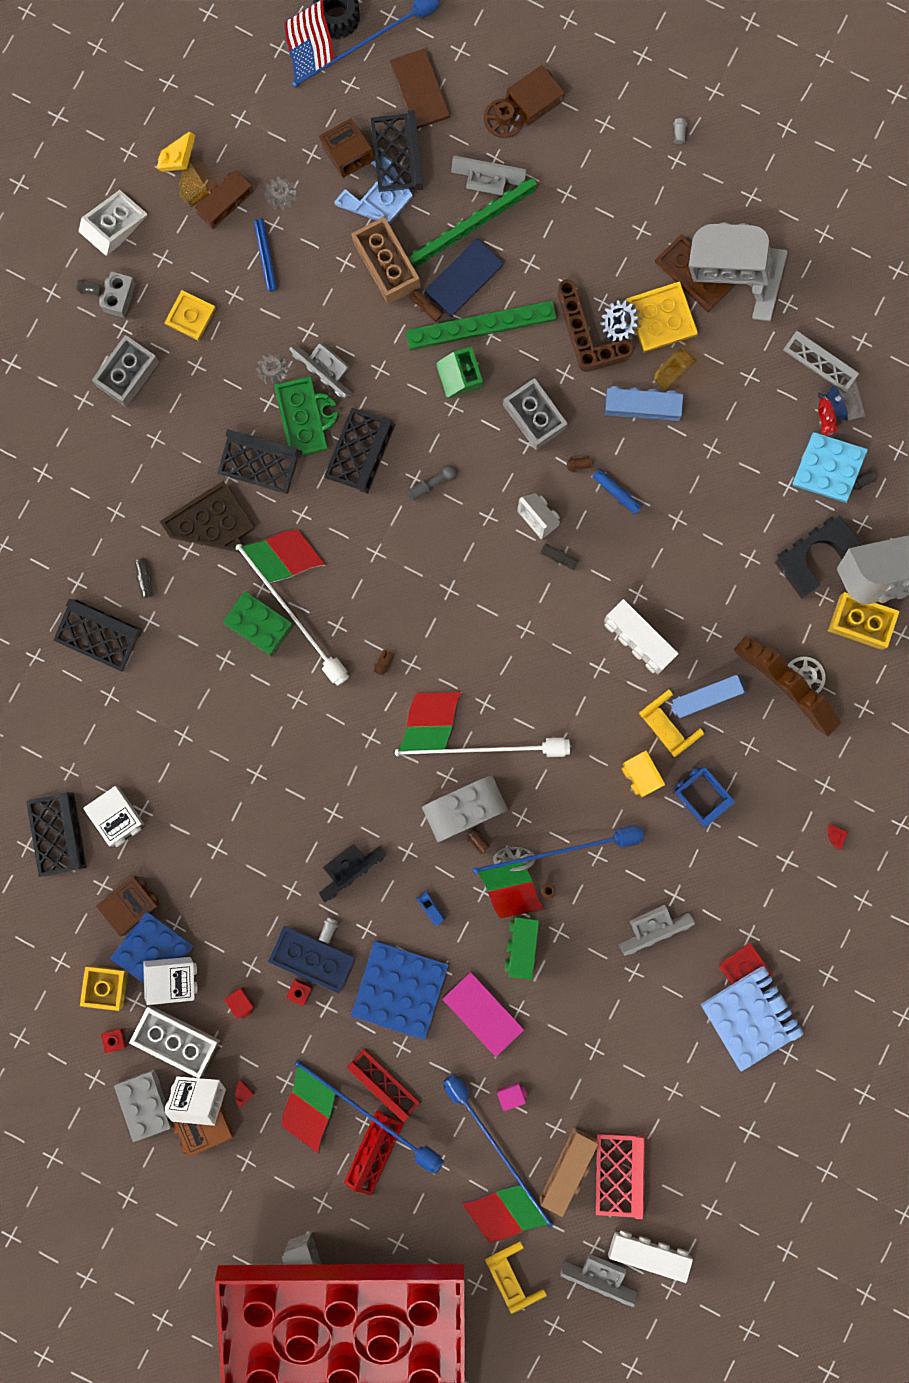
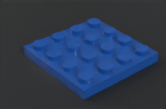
M374 941L351 1016L425 1040L449 964Z

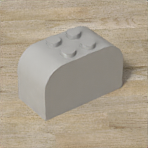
M722 222L720 224L705 225L695 233L689 260V269L694 282L769 285L772 252L768 235L762 228L746 223L731 225Z
M909 535L848 549L837 567V571L848 594L854 600L863 604L885 603L890 599H902L909 595Z
M493 775L480 779L422 806V810L437 843L508 811Z

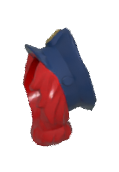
M832 386L827 391V394L818 393L820 399L818 415L822 426L821 433L824 436L833 435L838 431V420L848 421V412L837 386Z

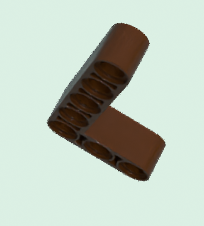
M565 279L561 281L558 288V298L579 368L584 372H589L627 361L633 350L629 341L621 340L593 348L576 286L572 280ZM569 288L571 292L566 294L562 289ZM573 305L576 307V310L569 311L567 306ZM579 323L582 327L576 329L572 326V324ZM583 340L587 345L582 347L577 342ZM625 348L628 351V353L621 354L619 352V349ZM602 353L609 354L610 358L603 359L600 355ZM584 358L591 359L592 363L585 364L582 360Z

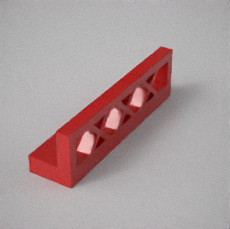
M365 1049L347 1066V1069L401 1121L405 1122L421 1103ZM365 1055L370 1060V1068H361L356 1062ZM372 1071L384 1073V1082H376L373 1079ZM387 1084H395L398 1087V1095H389L387 1093ZM401 1098H410L414 1102L408 1111L401 1106Z
M376 1110L374 1117L387 1127H390L391 1123L396 1124L393 1131L399 1135L404 1122ZM371 1121L344 1180V1184L353 1191L371 1196L397 1138L374 1121ZM386 1142V1148L380 1152L381 1145ZM378 1160L377 1167L372 1170L373 1163ZM370 1178L367 1189L362 1188L365 1181Z

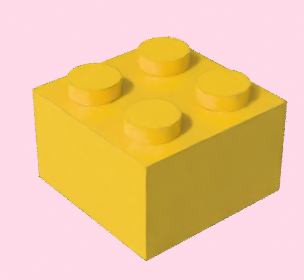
M86 966L80 1006L116 1011L122 1010L124 1008L128 972L125 969Z

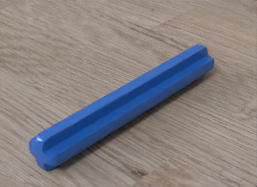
M257 219L254 221L267 291L271 292L277 290L264 220Z

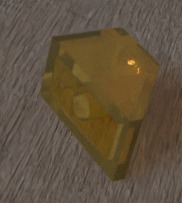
M189 161L187 169L182 170L178 186L181 190L179 196L184 203L188 202L190 207H193L201 198L207 197L209 192Z
M684 347L676 351L654 373L652 378L663 390H666L683 376L697 360Z

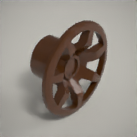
M506 99L493 101L488 105L484 113L486 128L497 137L507 138L517 134L522 128L524 121L521 118L519 124L513 119V117L519 114L514 111L513 106ZM493 107L495 114L488 115L489 110ZM487 119L496 120L493 128L489 126ZM509 123L512 126L517 127V129H515L511 133H508ZM500 125H503L505 134L498 133L495 130Z

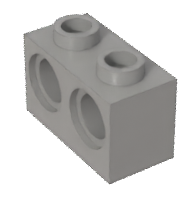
M111 271L110 276L105 280L104 295L101 294L99 299L100 308L104 313L122 318L126 317L136 285L133 277ZM123 283L121 288H115L116 284ZM111 301H118L115 306H109Z

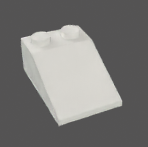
M119 190L81 218L78 232L107 256L125 241L147 217V213Z
M534 493L519 499L517 511L542 540L559 526L560 517L554 510L550 511L546 506L548 504L541 495L538 496Z

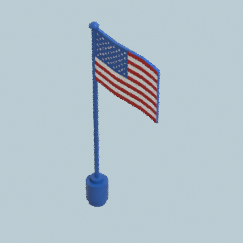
M319 0L284 21L285 39L293 63L295 79L292 82L293 87L297 88V85L409 17L415 15L416 18L423 19L437 10V7L440 6L439 1H413L412 12L333 59L331 37L324 16L323 0Z

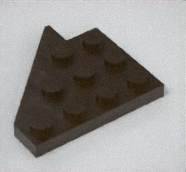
M224 481L160 521L171 539L238 553L241 552L236 550V546L238 544L243 545L239 539L255 529Z

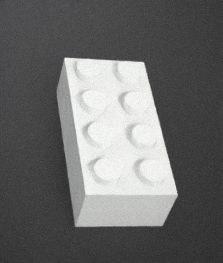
M624 599L604 619L606 622L605 627L612 633L615 631L620 636L618 638L619 641L625 646L629 645L633 649V655L639 660L642 658L647 663L645 666L652 673L656 672L659 674L678 655Z
M149 1006L146 1008L129 1043L197 1078H201L220 1040L153 1006Z

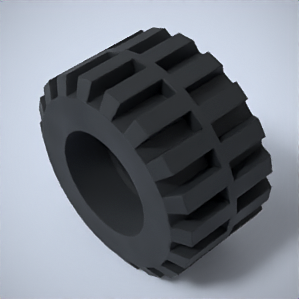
M323 0L324 16L330 37L335 36L336 39H340L339 36L345 38L347 33L352 34L354 32L353 28L357 29L358 22L360 21L358 0ZM333 7H342L346 10L343 15L338 17L327 14L328 10Z

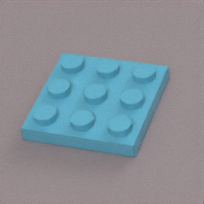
M813 432L793 481V486L847 503L868 449Z

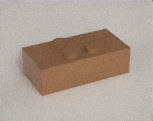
M385 217L351 234L353 244L387 304L410 294L415 289L421 288L417 273Z
M574 1127L539 1198L542 1207L563 1217L573 1195H577L580 1191L582 1177H586L590 1170L589 1162L598 1146L595 1137Z

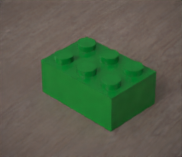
M246 591L243 592L223 621L227 627L271 657H273L294 627L291 622Z
M514 916V920H510L509 932L512 933V940H508L507 952H510V958L505 960L504 971L508 972V977L532 980L539 925L538 919Z

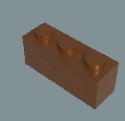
M235 170L233 173L226 175L224 181L219 186H214L207 197L201 198L197 202L196 212L213 230L253 194L252 186Z

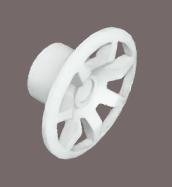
M798 657L788 664L789 668L791 667L792 670L804 677L810 688L813 683L820 684L815 692L819 693L825 684V672L818 661L810 657ZM804 660L803 667L800 669L793 665L797 661ZM807 661L813 662L817 667L808 666ZM818 670L821 672L822 680L817 679Z

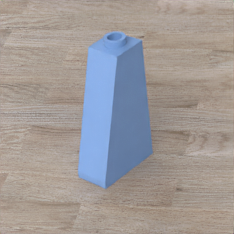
M735 675L672 700L673 705L671 707L675 716L678 715L679 718H683L746 694L748 690L742 675Z

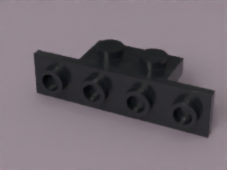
M352 844L326 864L323 868L333 882L319 892L322 900L326 902L335 898L339 891L349 887L359 876L365 875L374 864H379L386 856L382 847L379 846L364 857L355 844Z

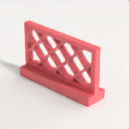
M597 1134L596 1215L643 1219L645 1135ZM601 1139H609L615 1146L606 1152L601 1147ZM623 1140H632V1149L626 1154L619 1144ZM616 1147L624 1155L618 1163L609 1155ZM606 1157L614 1164L608 1172L601 1167V1161ZM625 1158L632 1164V1169L627 1174L619 1166ZM615 1168L624 1175L617 1183L609 1176ZM605 1177L614 1185L607 1193L601 1187V1181ZM625 1178L632 1184V1189L627 1194L618 1186ZM615 1188L623 1195L617 1203L608 1195ZM630 1193H632V1200L628 1197ZM605 1197L614 1205L609 1211L600 1210V1202ZM625 1198L631 1203V1212H624L618 1206Z

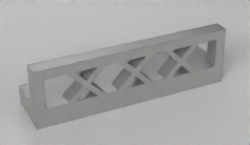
M798 331L795 332L783 349L784 352L834 386H837L844 393H846L859 374ZM794 343L802 348V352L795 353L789 347ZM809 353L818 359V362H808L806 354ZM822 364L831 368L834 373H824ZM837 375H841L849 381L846 386L838 382Z

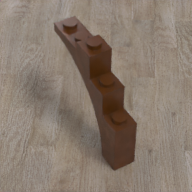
M748 636L734 648L736 654L756 667L777 685L799 707L817 730L829 737L841 724L826 699L812 690L802 675L789 668L781 654L769 647L765 648Z

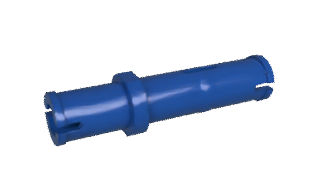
M599 469L592 478L611 493L620 505L623 504L629 509L633 515L637 514L642 508V505L630 496L631 493L629 491L623 490L602 469Z

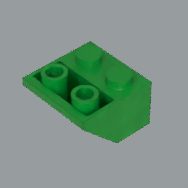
M472 346L452 352L436 362L447 399L483 388V380Z

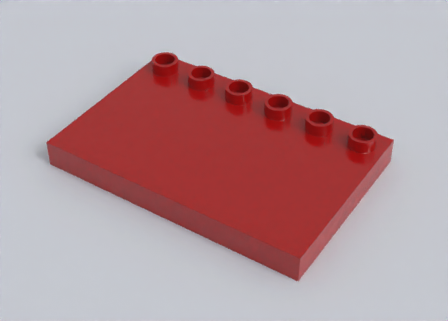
M464 1264L218 1265L215 1295L221 1383H465Z

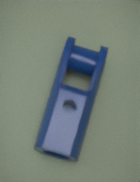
M424 891L425 894L419 898L416 897V899L433 924L437 926L446 918L430 895ZM430 900L432 905L426 909L423 904Z

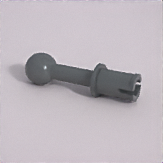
M450 465L445 466L441 474L427 482L421 480L418 485L408 489V497L413 501L425 493L429 494V489L444 480H453L457 475L456 469Z

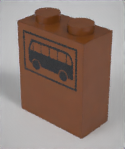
M222 1104L215 1126L174 1122L172 1125L175 1134L181 1138V1149L184 1154L187 1153L188 1158L227 1141L235 1135Z

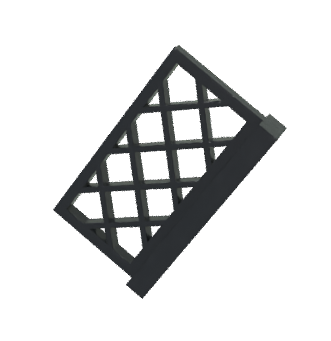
M415 110L407 111V114L370 118L379 192L413 188L423 190ZM398 120L405 121V126L401 131L393 126ZM383 122L387 127L380 133L375 129V123ZM390 128L398 134L393 141L384 136ZM400 136L407 141L403 149L395 144ZM381 139L389 143L384 152L377 147ZM392 146L400 152L395 159L387 155ZM402 155L409 159L405 167L397 162ZM383 157L392 162L386 170L379 165ZM394 164L402 170L397 177L389 173ZM406 173L411 177V183L403 184L399 179ZM385 175L394 180L389 186H382L381 180Z
M351 408L324 477L368 494L395 427L392 419L381 418ZM354 415L362 416L364 422L354 426L352 422ZM373 421L381 422L379 428L371 432L368 424ZM366 425L369 433L359 438L356 430ZM354 431L357 439L347 443L346 435ZM371 437L373 440L372 445L364 449L361 441ZM359 442L362 451L352 455L349 447ZM347 448L350 456L340 461L338 456L340 451ZM364 454L366 458L365 463L357 466L354 458ZM352 460L355 468L345 472L342 464ZM340 465L343 474L337 477L332 476L333 468ZM357 471L359 475L357 483L350 482L347 476Z
M227 429L225 435L227 440L217 474L288 494L298 458H301L302 451ZM232 443H235L241 451L232 456L230 447ZM253 448L258 456L249 460L245 452ZM270 453L275 461L266 465L263 457ZM243 454L247 463L238 467L234 459ZM286 458L291 459L290 468L284 471L280 462ZM260 459L264 468L255 472L252 463ZM232 461L235 470L230 473L224 472L225 465ZM277 464L281 473L273 477L269 468ZM249 466L253 474L244 478L240 470ZM266 471L270 479L261 483L257 475ZM281 476H284L286 480L284 489L279 488L275 482Z
M68 599L66 611L53 641L123 672L136 640L140 637L143 629L79 600ZM71 611L78 615L80 622L70 624L68 617ZM94 621L97 630L88 633L84 622ZM81 624L84 635L75 637L72 627ZM109 628L112 630L114 637L105 641L101 630ZM69 629L72 637L68 641L60 639L62 631ZM98 632L102 642L93 645L89 635ZM123 636L131 638L129 646L122 648L119 638ZM86 637L90 647L80 648L77 640ZM116 640L119 650L110 653L106 643ZM103 644L107 655L99 657L96 655L94 647ZM121 653L123 660L120 666L113 662L111 655Z
M65 792L26 801L38 876L43 877L87 868L74 792ZM55 799L60 801V808L57 812L49 807ZM39 803L44 807L39 815L34 813L33 804ZM47 810L54 814L50 823L42 818ZM57 818L63 820V827L60 831L52 826ZM40 821L47 825L43 834H40L36 827ZM50 828L58 833L53 842L45 837ZM61 836L66 839L67 843L63 850L56 845ZM43 840L50 844L46 853L40 850V844ZM53 848L61 852L56 861L48 856ZM64 855L69 858L70 867L64 868L59 864ZM47 859L54 865L50 871L44 872L43 863Z

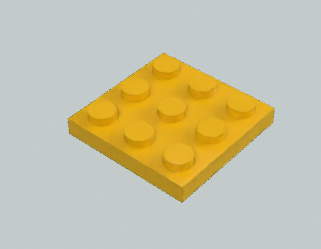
M680 281L626 298V301L630 302V304L636 305L635 309L640 310L637 317L642 318V320L638 321L641 328H636V331L638 332L637 335L644 353L697 336L698 332Z

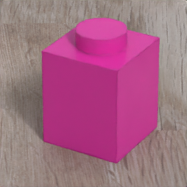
M519 1082L496 1090L503 1111L526 1104L524 1098L528 1096L524 1086L520 1087Z

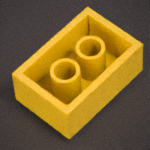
M844 592L839 596L828 632L884 650L889 645L900 611L877 603L863 604L857 602L848 593Z

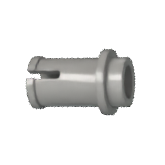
M677 118L673 123V127H675L673 143L675 144L685 143V131L688 126L686 119Z
M327 917V920H324L325 925L319 940L331 943L334 931L339 925H337V920Z

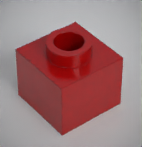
M293 980L286 999L305 1006L312 986L298 980ZM296 990H301V997L295 995Z
M123 1028L101 1034L105 1054L127 1047ZM110 1038L115 1039V1045L110 1044Z

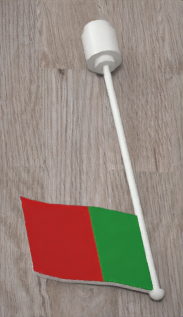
M297 529L282 532L262 542L246 546L238 544L236 550L242 553L325 660L322 670L327 677L337 686L349 678L348 671L337 657L335 659L326 657L270 585L272 582L288 579L308 569L325 566L303 535Z
M462 692L417 693L410 706L406 732L401 746L395 750V755L398 757L402 754L543 750V754H547V757H565V755H570L569 739L546 738V742H542V746L445 749L452 731L456 705Z

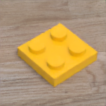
M181 290L164 323L199 341L216 307Z

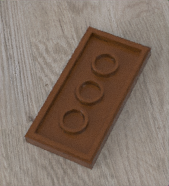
M425 49L390 60L407 110H415L417 129L450 118Z
M681 234L655 259V263L675 282L680 281L682 288L701 307L709 312L734 288L735 284L694 282L689 269L692 244Z

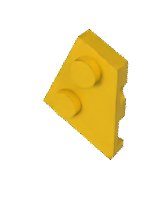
M188 132L163 149L158 158L157 169L162 172L187 169L195 135Z

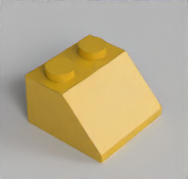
M647 751L622 763L624 767L621 769L626 778L630 777L633 783L631 788L635 795L639 794L640 797H643L665 785Z

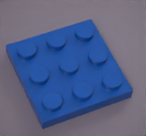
M147 911L111 955L110 959L144 983L143 961L184 958L194 946Z

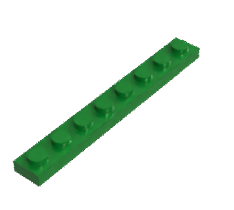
M531 178L530 180L522 181L513 191L508 190L499 200H492L485 209L475 211L471 218L461 220L456 224L455 228L444 231L435 241L434 239L428 241L421 250H414L408 257L413 268H417L534 193L537 188L535 180Z
M547 301L406 330L409 350H415L556 321L553 301Z

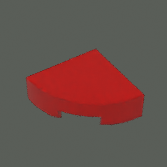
M829 824L827 829L829 841L835 848L841 850L848 832Z
M242 1080L238 1082L235 1089V1099L239 1108L255 1094Z

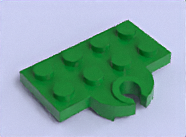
M311 376L274 385L288 446L301 450V456L328 450L324 432L330 430L336 424L338 412H333L332 415L326 416L323 411L327 407H337L336 403L328 395L315 394Z

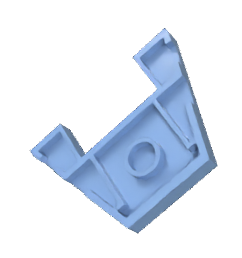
M383 157L379 162V165L385 170L391 164V161L386 157ZM375 161L371 162L376 167ZM393 166L389 173L397 177L398 173ZM385 175L381 180L382 186H389L394 180ZM377 181L361 201L347 190H344L334 203L340 208L375 221L385 217L390 225L413 196L409 189L379 192Z

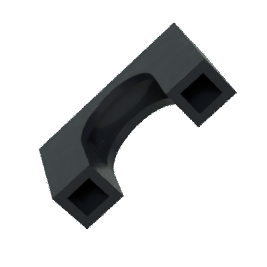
M840 515L835 519L831 516L823 522L824 527L821 529L814 528L808 533L809 537L803 540L800 538L792 544L794 548L790 551L785 549L777 555L778 559L775 561V564L801 599L820 586V583L806 564V552L811 545L817 543L827 544L835 549L841 559H843L849 548L862 546Z

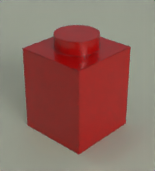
M243 987L224 999L236 1019L241 1016L245 1019L253 1013L251 1009L255 1005Z

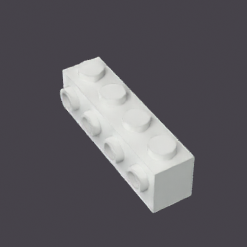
M620 1230V1233L614 1232L608 1252L609 1259L684 1283L687 1282L693 1261L691 1255H688V1251L680 1248L675 1251L669 1249V1245L661 1242L658 1245L650 1243V1239L639 1236V1239L632 1237V1234L627 1231Z

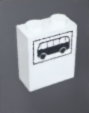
M114 786L83 808L104 840L112 847H119L126 842L125 838L127 836L138 834L142 830L141 827L145 825L118 786Z
M191 957L143 961L144 999L147 1005L194 1000V994H197V982H194V975H197V965L193 963Z
M176 1077L175 1083L171 1087L169 1101L165 1105V1114L172 1122L215 1126L226 1089L220 1080Z

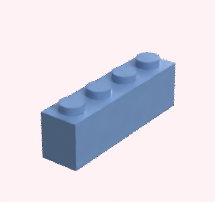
M612 386L607 388L604 415L680 421L683 394H678L677 391L663 393L657 389L641 391L640 388H630L625 390L619 386Z

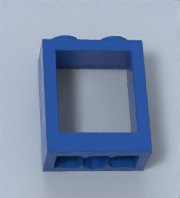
M696 767L689 773L691 777L686 782L683 779L675 786L676 790L673 793L704 828L727 810L735 801L705 767L701 769ZM701 775L723 799L721 803L704 817L699 814L681 793Z

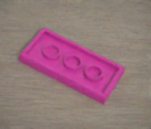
M471 972L443 998V1001L495 1057L524 1031L520 1024Z

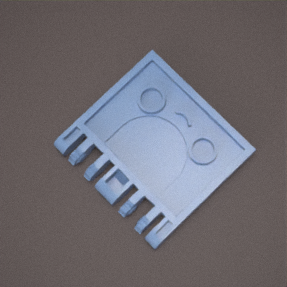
M765 966L756 969L700 1004L741 1072L804 1034L796 1019L790 1020L783 1025L779 1022L792 1015L790 1009H786L788 1005L780 993L776 994L778 992L777 986L771 987L763 993L760 988L772 982V978L768 976L769 973Z

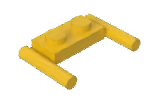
M668 689L640 711L639 715L675 758L702 737L704 732L699 728L686 740L661 708H659L660 705L673 696L672 692Z
M521 1241L485 1259L511 1314L547 1296L545 1290L542 1289L525 1297L506 1258L524 1249Z

